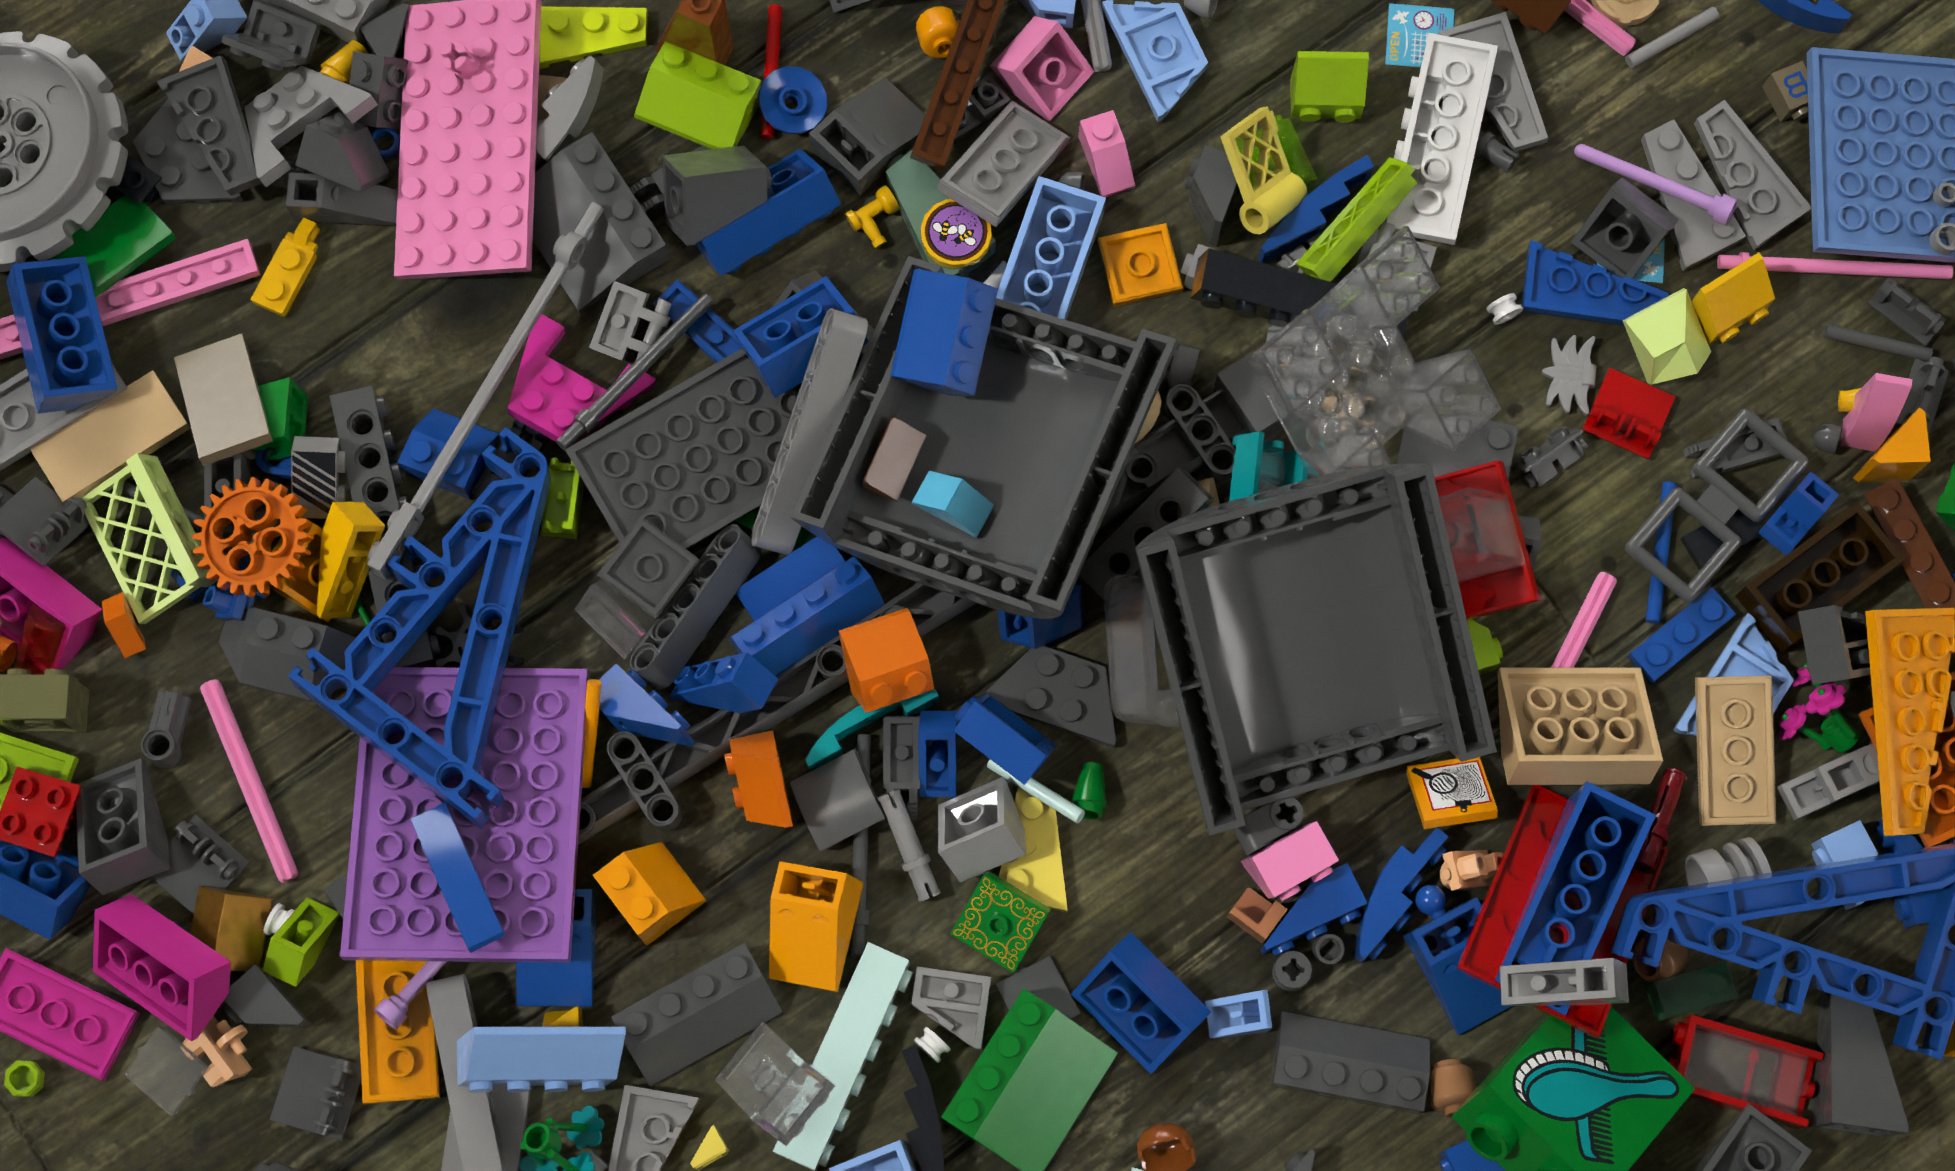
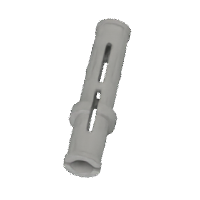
M897 789L889 792V795L884 794L877 799L880 801L904 860V863L901 864L904 872L908 871L917 893L918 901L920 902L930 898L928 892L930 896L934 897L940 894L941 891L928 864L931 861L928 853L924 854L900 794L901 791Z

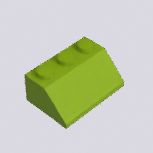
M665 41L649 68L634 118L710 149L735 147L738 145L759 107L758 93L761 88V80Z

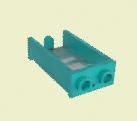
M1260 431L1233 436L1232 445L1236 446V451L1233 459L1235 461L1232 469L1229 501L1307 480L1310 450L1300 449L1282 452L1284 450V442L1278 440L1264 442V433Z

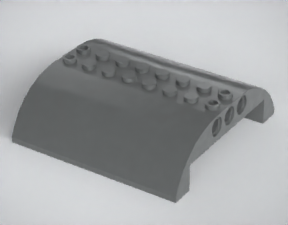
M908 256L790 517L803 528L831 545L867 563L906 579L1015 615L1039 619L1059 617L1064 611L1178 341L1175 338L1142 329L1135 342L996 298L975 395L948 396L890 377L914 269L945 274L940 265ZM892 416L926 435L898 502L863 488L864 477ZM929 471L963 479L994 504V508L977 538L912 504V500Z
M1378 465L1340 471L1299 481L1190 514L1156 530L1143 539L1135 548L1209 836L1245 826L1243 810L1449 750L1456 758L1463 762L1497 752L1431 465Z

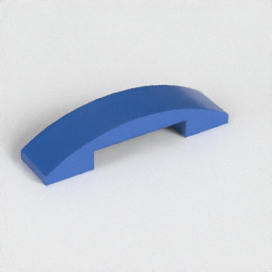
M1757 0L1770 11L1792 23L1826 33L1839 34L1852 16L1850 12L1832 0H1819L1816 5L1809 0Z

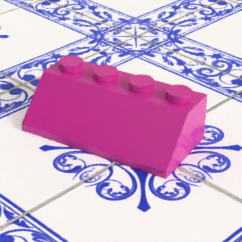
M7 537L0 538V618L2 621L0 635L17 642L18 650L44 671L46 669L63 670L93 635L103 609L47 565L43 567Z
M133 894L95 909L93 972L188 1040L193 1041L197 1039L229 994L231 961Z

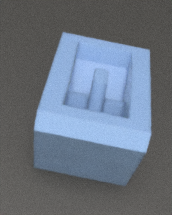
M1268 990L1205 1001L1206 1007L1211 1011L1207 1016L1210 1038L1267 1033L1272 1029Z

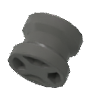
M1289 951L1282 954L1273 964L1272 978L1275 984L1282 990L1289 992L1302 988L1308 982L1312 973L1311 963L1308 958L1297 951Z

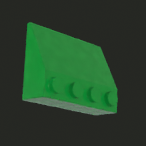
M1023 988L946 1108L941 1119L1019 1171H1044L1118 1053L1057 1009Z

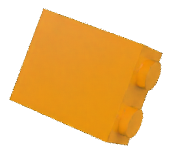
M663 842L625 851L593 874L594 878L646 946L706 902V899Z

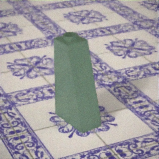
M911 150L905 156L903 154L897 155L887 165L886 184L899 204V211L922 259L937 264L928 257L921 240V225L925 214L933 205L951 198L937 190L940 179L927 164L910 158ZM992 236L988 252L978 263L972 266H964L961 269H950L941 266L945 274L961 277L968 276L996 253L995 238Z

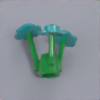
M585 1106L582 1111H574L571 1116L572 1123L557 1122L552 1118H547L544 1124L537 1122L529 1126L520 1144V1148L526 1151L528 1155L520 1161V1170L558 1171L557 1168L561 1166L564 1168L562 1171H595L596 1165L592 1162V1156L588 1152H583L577 1158L571 1157L568 1160L559 1154L562 1142L557 1130L567 1131V1137L572 1141H576L575 1144L578 1149L584 1150L588 1146L597 1147L602 1141L600 1131L605 1125L604 1120L598 1117L597 1109L594 1106Z

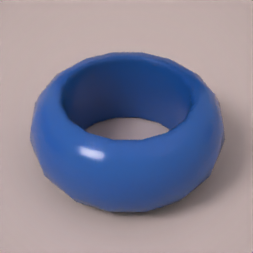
M377 128L371 134L375 144L381 136L387 135L394 138V143L389 149H378L382 158L393 157L400 150V135L394 129Z

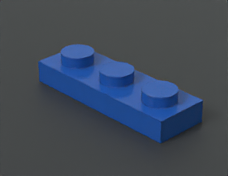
M1710 587L1628 655V658L1637 668H1641L1642 674L1652 684L1729 621L1736 613L1714 588Z

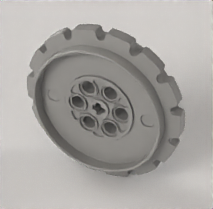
M22 32L0 33V118L3 117L0 120V272L10 271L12 264L24 263L26 258L31 255L38 261L48 260L73 245L72 235L80 228L85 231L90 230L110 205L111 200L105 194L108 187L120 184L128 156V150L119 142V139L128 133L127 117L122 101L114 93H109L113 88V83L86 54L78 57V52L69 43L45 34H38L30 42Z

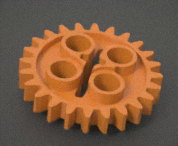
M251 477L248 487L245 482L236 479L234 491L230 487L223 485L222 491L224 496L222 498L214 494L210 495L214 503L212 508L207 506L200 507L207 515L205 520H194L196 525L202 527V532L191 536V538L201 542L200 546L192 550L194 554L204 556L197 564L198 567L203 570L210 569L206 578L212 582L218 580L217 587L224 591L230 587V593L236 596H240L244 589L246 596L254 598L257 588L261 594L269 596L270 585L283 590L281 579L286 577L294 581L295 576L291 571L293 567L305 568L303 563L298 560L300 555H311V552L303 547V543L314 539L313 536L304 532V529L309 528L313 524L308 519L300 518L308 511L307 508L302 505H296L299 497L293 493L287 495L288 488L281 484L275 488V483L269 479H265L261 486L260 480ZM261 505H266L264 517L255 521L256 509ZM278 520L281 521L280 525L273 527ZM233 523V534L229 538L224 539V528L228 524ZM253 531H255V532H257V533H255V534L253 535L254 542H253L252 544H250V543H248V542H250V541L252 540V535H251V533H252ZM282 536L283 544L281 548L272 552V541L276 537ZM228 548H232L228 552V554L225 555V550H227ZM250 554L251 561L249 566L240 571L239 562L241 558Z

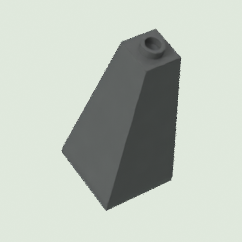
M1823 991L1820 992L1816 1051L1824 1053L1822 1061L1815 1063V1091L1812 1099L1810 1127L1885 1138L1908 1133L1909 1124L1873 1008Z

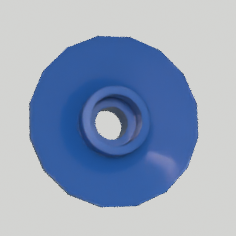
M785 66L772 71L763 80L758 93L759 108L764 119L773 128L786 134H803L813 130L823 120L827 109V93L821 81L812 72L800 67ZM793 100L796 103V108H787L785 101Z

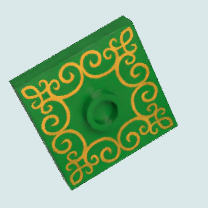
M987 870L950 935L1014 973L1051 909Z

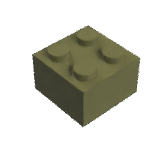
M8 669L7 674H0V725L14 733H87L90 690L78 682L77 678L68 675V671L46 669L44 675H32L29 670Z

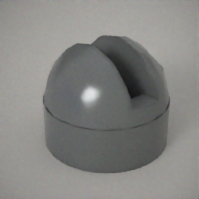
M1077 171L1066 172L1061 176L1059 183L1085 191L1084 172Z
M1834 424L1818 426L1813 436L1815 446L1824 452L1835 454L1842 426Z
M1322 934L1315 939L1312 951L1318 961L1325 964H1335L1344 955V944L1336 935ZM1331 940L1334 945L1320 955L1319 950Z

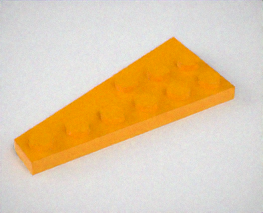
M1955 608L1865 611L1884 836L1924 834L1932 792L1928 785L1931 766H1936L1939 753L1934 751L1937 733L1943 731L1952 680L1948 670L1951 653H1955Z

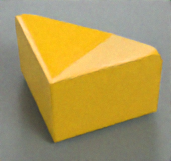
M576 1006L571 1010L547 1012L544 1015L542 1027H583L582 1009Z

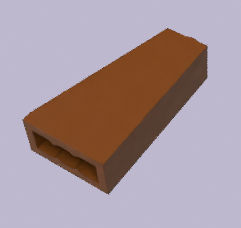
M681 0L667 24L655 49L656 52L660 51L666 41L726 65L733 51V42L725 0Z

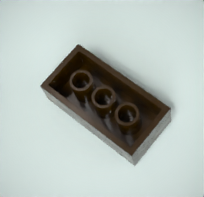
M1858 502L1746 585L1735 597L1747 612L1754 617L1756 623L1782 653L1803 637L1798 615L1799 611L1832 605L1844 607L1902 563L1905 558Z

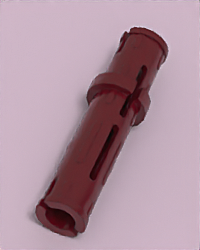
M1666 768L1663 771V777L1650 811L1656 816L1632 867L1640 873H1654L1661 848L1665 847L1668 843L1669 835L1667 831L1676 810L1683 785L1687 780L1686 774L1678 769Z

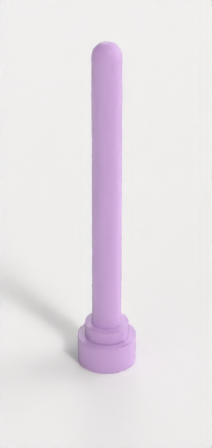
M1579 144L1574 149V153L1578 158L1708 210L1707 214L1713 216V221L1725 226L1729 223L1736 208L1738 199L1724 194L1722 197L1719 195H1715V197L1709 196L1584 144Z
M427 961L397 996L392 995L389 999L384 998L374 1009L375 1013L390 1027L397 1030L407 1019L405 1015L409 1011L407 1006L447 961Z

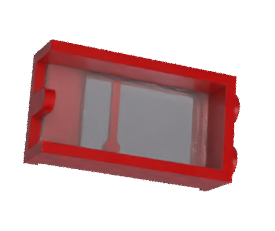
M1692 1014L1682 1018V1022L1678 1021L1672 1034V1043L1676 1044L1673 1059L1668 1058L1667 1062L1695 1088L1689 1097L1739 1112L1747 1104H1750L1774 1122L1795 1129L1808 1126L1809 1119L1802 1118L1806 1099L1812 1098L1815 1091V1083L1810 1082L1814 1063L1822 1061L1824 1053Z

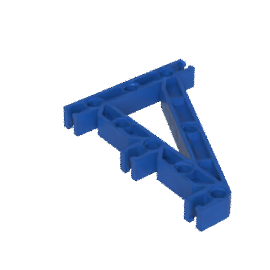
M506 427L499 434L502 443L500 449L505 453L510 449L518 456L514 462L510 464L496 456L494 452L497 449L492 445H489L482 453L486 467L503 480L492 481L442 539V558L409 536L403 543L408 553L406 558L413 561L417 557L424 563L418 572L412 573L401 566L399 563L401 557L397 554H394L387 561L386 564L391 575L408 587L409 590L396 591L344 651L345 670L340 669L312 647L306 654V657L311 664L309 669L316 672L321 668L327 674L321 683L315 686L305 680L301 675L303 669L299 666H296L288 674L295 688L480 829L487 822L489 816L478 807L473 809L465 800L470 797L473 790H478L485 794L486 799L497 808L505 800L500 789L481 776L479 771L551 484V475L546 458ZM536 468L540 470L534 477L522 476L528 469ZM490 522L493 524L488 531L478 532L475 530L481 523ZM486 561L444 726L445 745L442 746L372 692ZM435 577L445 578L443 584L438 587L428 586L429 581ZM499 619L502 621L501 625L495 630L484 628L489 620ZM385 633H396V637L392 642L387 644L379 642ZM336 689H347V693L342 699H330ZM397 731L405 733L401 742L397 744L387 743L392 733ZM454 775L463 777V781L458 787H445V782L449 777Z
M1955 840L1951 844L1634 895L1627 901L1624 907L1611 953L1632 959L1634 953L1630 951L1638 931L1642 930L1646 932L1642 954L1637 955L1636 961L1658 968L1664 945L1668 938L1669 942L1756 970L1760 969L1752 999L1775 1006L1777 999L1773 997L1783 976L1787 977L1783 1000L1778 1001L1777 1007L1800 1014L1808 987L1810 986L1835 996L1898 1015L1900 1019L1892 1044L1942 1060L1955 1019V940L1950 942L1948 937L1950 928L1955 925ZM1815 878L1818 890L1815 895L1810 897L1807 892V885ZM1939 889L1912 980L1742 924V921ZM1647 905H1652L1654 917L1652 921L1645 924L1642 920V911ZM1722 928L1725 933V940L1720 946L1716 947L1713 942V935L1718 929ZM1793 951L1796 958L1795 964L1787 970L1784 960L1786 955ZM1863 974L1866 980L1865 987L1862 991L1857 992L1855 982ZM1931 998H1934L1936 1003L1935 1009L1928 1015L1926 1004ZM1925 1022L1927 1023L1923 1046L1918 1047L1915 1043Z

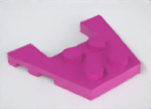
M541 314L529 334L507 412L511 417L556 442L574 423L573 418L583 408L588 409L606 389L548 357L565 335V327ZM628 363V365L620 374V376L631 366V364ZM644 373L598 419L599 424L589 434L584 433L574 444L604 425L605 420L617 411H623L628 408L638 396L653 390L656 386V378Z

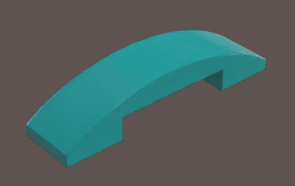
M934 689L865 713L861 706L851 710L829 727L812 747L805 759L809 771L843 755L838 741L898 708L902 710L905 717H914L921 713V711H925L938 704L939 695Z

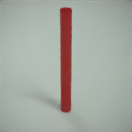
M777 4L768 6L764 79L772 71L779 69L782 6ZM762 115L760 138L772 140L774 139L775 128Z

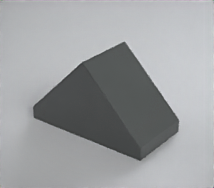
M402 3L359 27L373 54L404 59L405 23L410 7L409 4Z

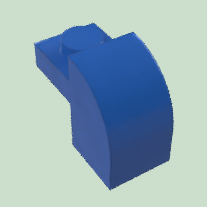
M1810 472L1766 521L1758 533L1767 539L1772 546L1788 555L1807 531L1826 512L1839 494Z

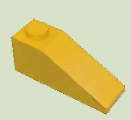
M332 502L321 532L317 615L319 618H351L369 571V566L367 565L369 562V551L376 541H380L385 528L384 523L364 502Z

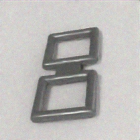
M1741 409L1693 466V471L1709 486L1697 500L1680 487L1672 489L1626 543V553L1683 601L1688 603L1694 601L1741 545V538L1725 525L1738 509L1753 522L1762 521L1808 467V457L1750 409ZM1746 426L1791 462L1756 505L1711 468ZM1678 505L1723 542L1688 585L1643 548L1645 543Z

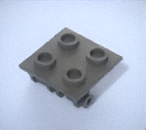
M34 477L0 507V533L45 567L90 525L85 516L87 505L80 497L70 498L64 504L56 492L37 477Z
M197 815L188 823L184 820L181 821L174 828V832L177 835L168 844L170 869L151 876L193 915L200 885L226 890L250 863Z
M293 1046L269 1120L342 1141L362 1081L361 1065Z

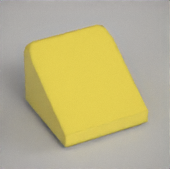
M715 1125L711 1126L690 1163L695 1170L699 1171L729 1154V1149Z

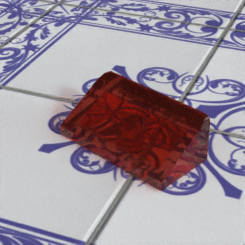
M35 604L30 605L14 669L29 670L32 675H44L46 669H54L65 624Z

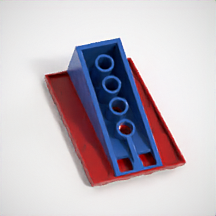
M1587 781L1568 799L1540 785H1532L1456 969L1501 991L1500 966L1615 958L1627 964L1629 958L1611 953L1624 907L1627 901L1634 895L1654 891L1669 850L1667 847L1661 848L1653 874H1643L1632 868L1656 815ZM1648 905L1642 911V920L1644 918ZM1611 1004L1533 1007L1542 1013L1551 1015L1571 1025L1578 1031L1598 1038L1600 1037Z

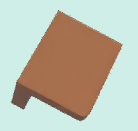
M1247 888L1226 917L1263 944L1288 909L1276 900L1273 904L1253 889Z

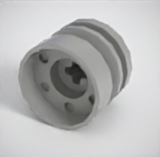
M1750 837L1742 838L1736 844L1732 842L1725 844L1722 847V855L1711 848L1689 855L1685 861L1688 886L1772 872L1761 847Z

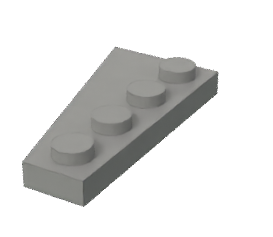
M1725 100L1696 119L1694 122L1696 130L1727 195L1738 199L1734 211L1753 251L1810 212L1812 209L1810 204Z

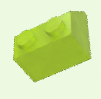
M1298 51L1290 79L1291 118H1300L1304 122L1335 119V121L1340 123L1361 119L1366 99L1369 52Z

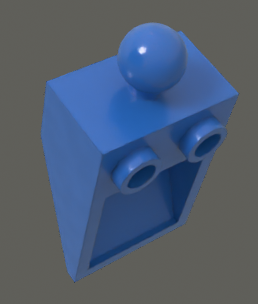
M1426 885L1419 889L1415 898L1416 905L1421 912L1431 915L1432 920L1408 932L1403 937L1457 1035H1460L1511 1006H1503L1501 1004L1500 990L1456 969L1481 908L1477 897L1445 912L1446 898L1444 892L1439 887ZM1457 919L1463 920L1466 924V929L1463 933H1460V927H1454ZM1425 936L1432 938L1434 941V946L1431 950H1429L1423 939Z
M575 889L574 908L582 907L584 914L579 920L573 919L571 963L516 962L517 1006L593 1007L597 894L592 889Z

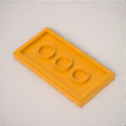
M356 960L363 1105L440 1098L437 1040L427 987L425 986L407 1006L409 1008V1011L405 1014L407 1019L397 1030L385 1023L374 1011L384 998L389 999L392 995L397 996L427 961Z

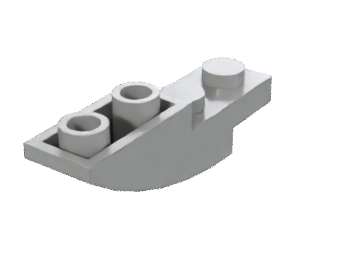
M591 55L586 59L578 61L572 67L570 76L561 85H555L546 94L545 101L541 106L550 115L546 119L537 122L535 167L543 159L548 162L562 149L574 143L585 127L595 106L604 68Z
M1873 743L1778 786L1777 788L1793 820H1797L1847 796L1880 783L1877 751Z

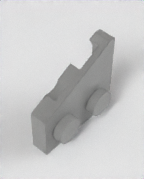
M917 967L911 1005L975 1050H981L991 977Z

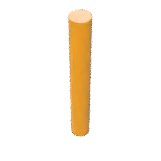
M597 679L587 680L582 788H590L592 786L602 681Z

